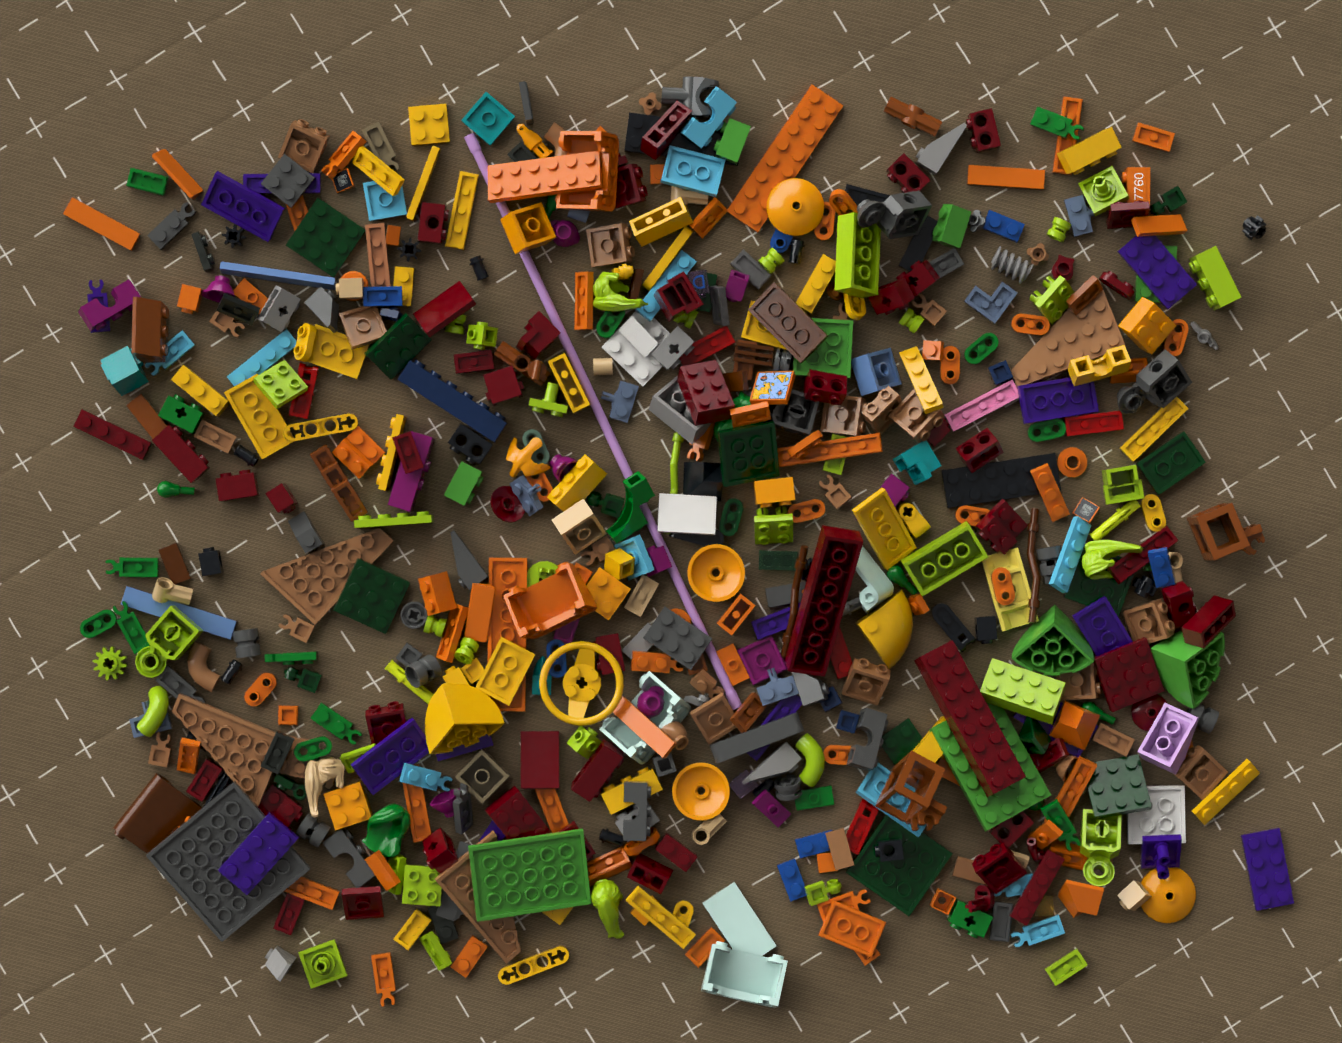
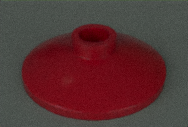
M501 486L494 490L490 500L494 514L502 521L508 523L520 520L525 510L518 497L513 493L510 486Z
M1156 694L1134 703L1131 708V716L1134 723L1142 730L1149 731L1164 703H1167L1166 700ZM1150 709H1154L1155 714L1153 716H1149L1148 711Z

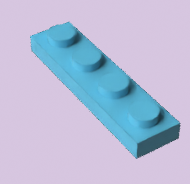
M681 250L644 297L643 301L648 303V305L636 308L635 311L651 322L661 309L654 297L656 290L666 285L667 280L683 271L687 275L697 261Z
M288 329L284 330L230 373L227 378L236 386L257 373L258 375L263 373L294 349L297 342Z
M1079 516L1073 517L1049 582V585L1061 593H1067L1092 526Z

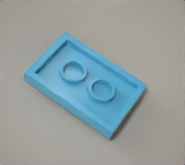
M670 145L660 183L716 197L725 159Z

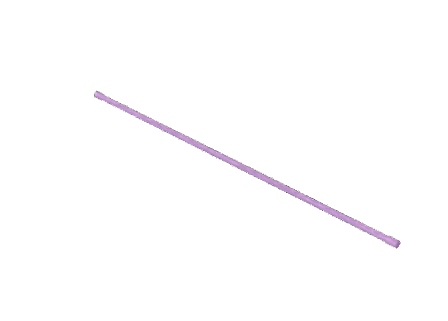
M471 133L465 136L464 139L488 186V163L482 153L475 133ZM505 201L496 203L502 218L510 212ZM529 251L519 253L552 324L561 332L558 336L620 470L624 478L627 479L633 475L632 470ZM647 503L641 504L639 507L648 522L646 525L657 548L664 546L672 564V567L667 570L693 625L708 635L662 534L657 532V524ZM711 641L705 651L725 691V696L732 710H735L742 703Z

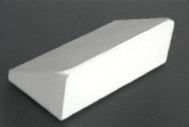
M633 316L619 329L644 357H647L659 345Z

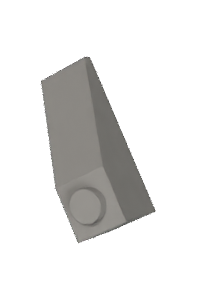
M961 124L928 144L925 149L921 147L915 156L918 158L916 164L936 175L967 124Z
M786 741L750 773L742 783L746 785L781 776L786 772L791 774L799 767L797 763L802 758Z
M276 946L274 950L270 948L265 956L267 959L265 965L275 978L281 982L297 957Z

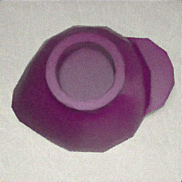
M553 220L550 222L556 238L552 241L556 245L569 247L580 241L578 229L571 221Z
M216 276L207 289H203L201 292L203 297L218 303L221 301L224 293L235 297L230 285V279L225 276Z
M555 455L550 461V466L553 468L552 472L556 479L561 482L564 476L576 465L577 461L569 456Z
M652 686L638 697L637 707L649 719L658 716L664 709L665 702L662 688Z
M454 789L441 792L430 803L433 809L444 813L447 818L454 816L453 801L456 799Z

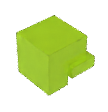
M1136 465L1101 470L1106 505L1144 498L1142 480L1138 478Z

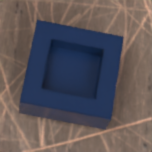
M389 306V309L381 308L380 312L382 317L395 322L404 315L400 312L399 308Z
M1006 360L988 367L996 386L1014 379Z
M834 686L829 688V699L820 702L825 712L843 703Z
M840 710L836 729L855 733L860 715Z

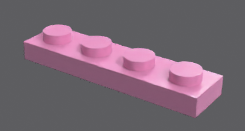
M1012 379L945 414L952 432L1019 398L1018 389Z

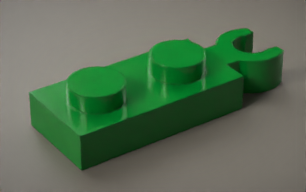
M1038 106L1030 123L1031 126L1065 139L1068 134H1071L1073 139L1080 140L1081 138L1075 135V131H1084L1081 125L1072 126V119Z
M119 557V563L115 560H106V563L113 565L111 571H106L107 574H114L119 571V577H159V558Z
M122 601L124 609L120 611L115 605L113 606V611L120 615L121 618L116 621L132 651L136 654L142 648L150 645L145 636L146 632L135 612L128 613V604L126 601Z
M318 651L264 654L265 662L283 661V665L295 664L294 661L302 660V664H313L314 660L318 659Z
M322 702L310 718L341 740L347 736L349 742L353 745L357 743L352 739L353 734L362 736L361 731L351 729L352 722Z
M1058 799L1041 808L1045 818L1051 820L1063 831L1058 839L1060 842L1065 839V844L1069 851L1072 850L1070 842L1075 841L1078 846L1081 845L1079 838L1073 835L1077 831Z

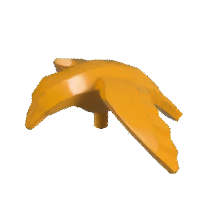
M513 437L506 456V460L513 463L509 472L512 478H515L520 471L523 472L524 476H532L550 469L548 464H538L531 459L533 453L542 447L543 443L540 438H532L529 444L520 450L517 447V438Z

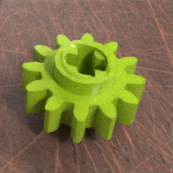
M111 646L110 651L103 647V654L96 652L99 659L92 661L98 664L93 670H100L98 677H102L105 674L106 680H109L111 675L114 679H118L117 673L123 675L124 671L121 668L128 666L126 663H123L127 656L121 657L122 650L115 652L114 646ZM108 658L109 660L114 661V665H112L113 668H111V666L106 665V662H108Z

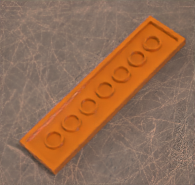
M811 85L727 209V213L758 233L768 219L767 200L771 191L780 182L797 176L843 108V105L814 85Z
M489 557L488 584L495 588L488 630L487 664L501 637L526 649V638L519 637L503 595L509 593L508 590L516 586L527 588V558ZM526 674L510 706L489 696L500 711H526Z

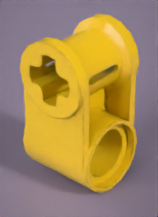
M902 503L898 506V514L915 539L931 528L914 505ZM904 507L911 508L909 516L903 515Z

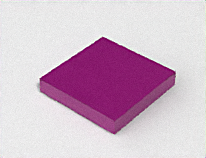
M772 635L737 650L753 685L770 678L768 669L775 667L776 674L787 670V666Z

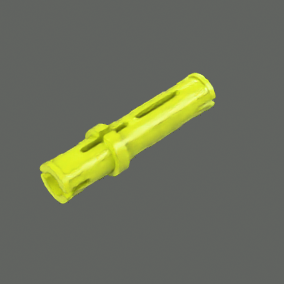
M1132 500L1123 507H1118L1116 509L1117 512L1089 534L1094 541L1101 540L1121 522L1127 521L1128 517L1141 507L1136 500Z
M392 659L385 667V670L397 678L398 683H403L428 705L434 694L423 685L418 688L413 687L406 678L405 670Z

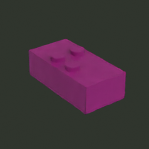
M413 431L411 433L424 468L405 474L402 463H400L388 502L390 506L413 512L419 490H422L424 473L429 472L431 461L428 460L435 440L432 437Z

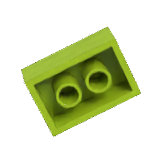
M1217 246L1189 259V268L1193 274L1196 273L1199 279L1197 284L1201 291H1205L1207 295L1205 299L1210 308L1213 307V310H1216L1242 298Z

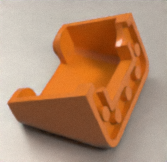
M561 131L559 146L563 151L567 152V155L592 151L601 153L602 189L557 194L555 198L556 208L612 212L616 206L619 156V140L617 135L603 131Z
M563 562L557 566L556 574L528 588L513 587L508 590L509 593L503 595L520 638H540L597 609L595 600L572 563Z

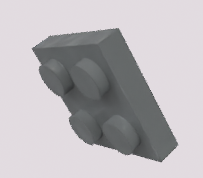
M284 154L262 181L261 185L292 208L315 180V177Z

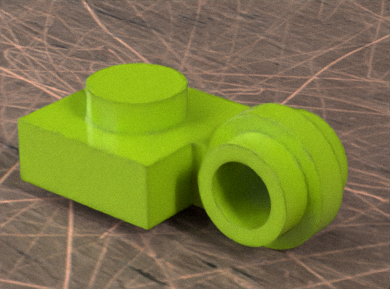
M838 879L827 881L826 887L823 881L805 886L809 905L814 906L828 901L827 893L837 894L841 891L840 888L842 886Z

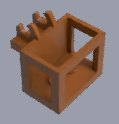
M1221 503L1187 517L1204 560H1217L1238 550H1243L1248 555H1255L1257 550L1251 547V542L1254 539L1258 543L1265 542L1262 533L1263 529L1260 524L1242 527L1233 503ZM1220 519L1229 542L1216 546L1207 523Z
M911 750L892 767L875 806L907 824L911 823L913 831L919 829L917 824L925 825V823L927 831H930L933 825L936 826L947 809L945 805L932 799L945 768ZM905 783L916 788L915 792L904 787ZM896 792L911 800L906 812L886 803V801Z

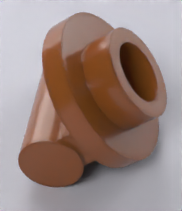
M830 282L827 285V294L830 298L834 300L842 298L843 293L835 291V282Z
M532 361L527 367V373L531 379H542L546 374V366L542 361Z

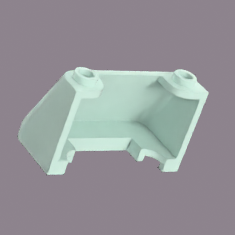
M862 545L855 571L867 585L860 592L859 600L864 611L869 614L891 597L894 592V586Z
M650 671L640 678L639 687L642 690L631 703L637 707L638 697L642 692L647 691L652 686H659L664 692V709L658 716L650 718V720L660 729L673 721L681 723L690 712L691 706ZM606 718L599 729L639 764H645L656 752L619 718Z
M717 941L716 944H712L702 983V992L772 1008L778 1007L788 963L787 960H784V956L773 954L772 957H763L733 950L727 947L728 944Z

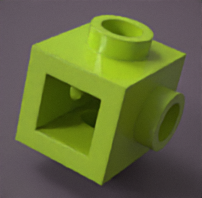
M486 322L468 325L466 344H472L474 349L485 350V346L496 347L498 328L489 327Z
M579 726L567 744L588 760L602 741L596 737L598 733L591 727L586 729L583 726Z

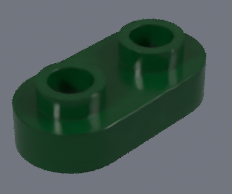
M729 499L724 505L719 530L725 536H732L738 530L743 512V504L738 499ZM732 504L737 506V510L735 512H732L730 510V506ZM726 523L732 524L731 530L725 529Z

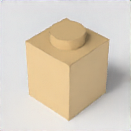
M340 278L339 283H336V295H339L340 299H363L364 279Z
M1133 880L1117 895L1121 899L1119 901L1121 906L1125 910L1129 909L1132 911H1136L1151 897L1143 885L1136 880Z

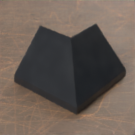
M684 462L683 495L716 496L717 501H721V463Z

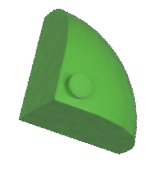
M1056 605L1052 606L1038 618V622L1033 623L1027 629L1012 652V659L1022 667L1051 676H1059L1069 672L1075 673L1094 662V654L1086 638Z
M1179 631L1169 638L1161 640L1151 648L1161 683L1183 705L1192 709L1196 708L1209 694L1207 690L1212 681L1216 682L1221 667H1219L1220 657L1224 656V633L1220 632L1205 648H1200L1185 643L1183 633Z

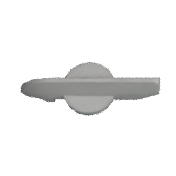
M1192 321L1191 326L1198 333L1199 342L1208 343L1210 347L1218 350V345L1212 338L1211 333Z
M700 694L699 697L693 695L684 697V701L698 707L710 700V698Z

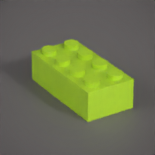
M856 212L839 215L837 223L835 291L859 298L878 295L881 229L876 223L869 227H861L858 224V213Z
M965 521L900 561L923 597L988 558V555L969 523Z
M992 658L980 692L986 703L1052 725L1065 691L1066 682Z

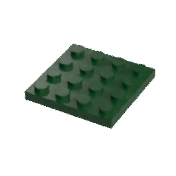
M885 815L854 859V865L850 866L846 873L904 914L910 916L953 853L923 832L917 837ZM900 838L902 840L904 859L881 862L879 857L875 856L874 846H878L877 841ZM887 845L883 852L885 855H891L894 848L891 845Z

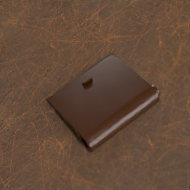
M156 773L113 827L115 830L114 834L122 840L126 838L144 852L149 853L179 826L185 823L184 821L187 816L191 818L203 807L173 787L165 777Z

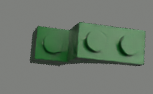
M639 471L623 480L626 491L623 511L617 521L606 530L608 536L616 544L624 541L629 535L639 531L648 524L639 506L647 503L655 494L647 479Z

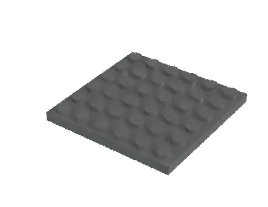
M236 781L146 854V857L221 942L311 868L291 846L248 895L218 871L221 865L265 817L263 812Z

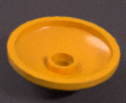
M799 178L784 180L773 188L768 197V218L771 224L783 234L789 236L805 235L814 230L823 217V197L817 187L807 180ZM793 203H799V209H794Z
M711 544L699 549L692 556L688 565L687 576L691 588L698 596L708 601L720 602L730 599L740 590L745 578V568L742 559L733 549L721 544ZM714 569L719 570L718 576H713L712 571Z
M702 762L693 763L683 768L676 776L672 787V796L676 807L683 815L694 820H708L716 817L724 810L729 800L730 787L726 776L716 766ZM700 787L705 789V793L702 795L698 793V788Z
M1177 867L1168 868L1169 877L1166 879L1158 878L1157 869L1154 868L1141 881L1143 887L1151 895L1141 905V908L1155 921L1161 923L1177 922L1186 917L1194 906L1196 900L1194 883L1186 872ZM1169 892L1172 893L1171 899L1166 898V894Z

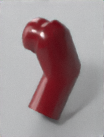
M1028 838L1027 848L1032 859L1035 862L1041 861L1045 854L1044 851H1038L1035 838Z

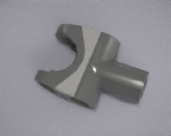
M683 77L682 88L662 87L661 104L673 105L676 101H679L692 110V114L689 117H711L712 110L702 104L700 94L704 90L719 87V81L703 77Z

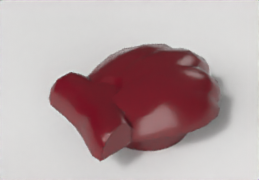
M1058 255V260L1053 265L1051 271L1053 277L1057 279L1061 275L1067 281L1070 280L1073 276L1072 264L1074 259Z

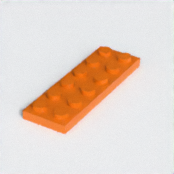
M598 151L487 166L489 203L602 189L601 153Z

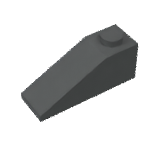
M453 530L450 533L457 572L460 577L458 582L464 589L468 588L471 590L472 583H481L489 576L456 531Z

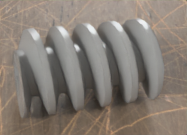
M999 246L991 261V269L994 270L998 266V273L1006 270L1005 277L1012 273V280L1014 281L1019 277V284L1026 280L1034 263L1028 267V260L1021 263L1022 258L1020 256L1014 260V253L1007 256L1008 250L1006 249L1000 253L1001 246Z

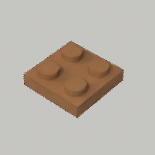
M361 306L338 315L352 350L375 343L387 332L377 307Z
M723 693L689 712L708 744L713 743L737 728L730 720L734 711Z

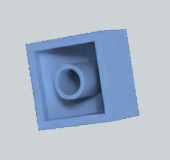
M891 348L851 359L852 369L861 396L881 391L888 386L895 387L902 384Z

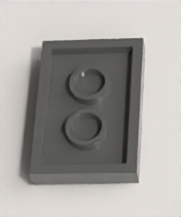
M665 606L643 637L689 670H692L712 641L710 636Z

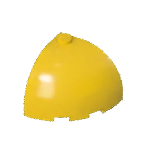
M902 589L855 622L888 669H891L904 655L912 635V611Z
M442 684L432 696L426 711L425 736L429 754L452 752L453 748L464 745L466 748L480 742V737L486 734L490 736L504 725L503 716L498 706L487 694L475 687L464 684Z

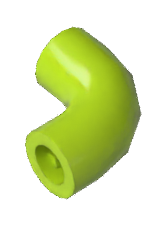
M155 686L149 690V707L137 724L138 730L147 737H152L167 714L169 697L167 690L162 686Z
M806 733L795 746L806 759V765L799 777L803 783L814 787L823 774L825 757L818 742L809 733Z

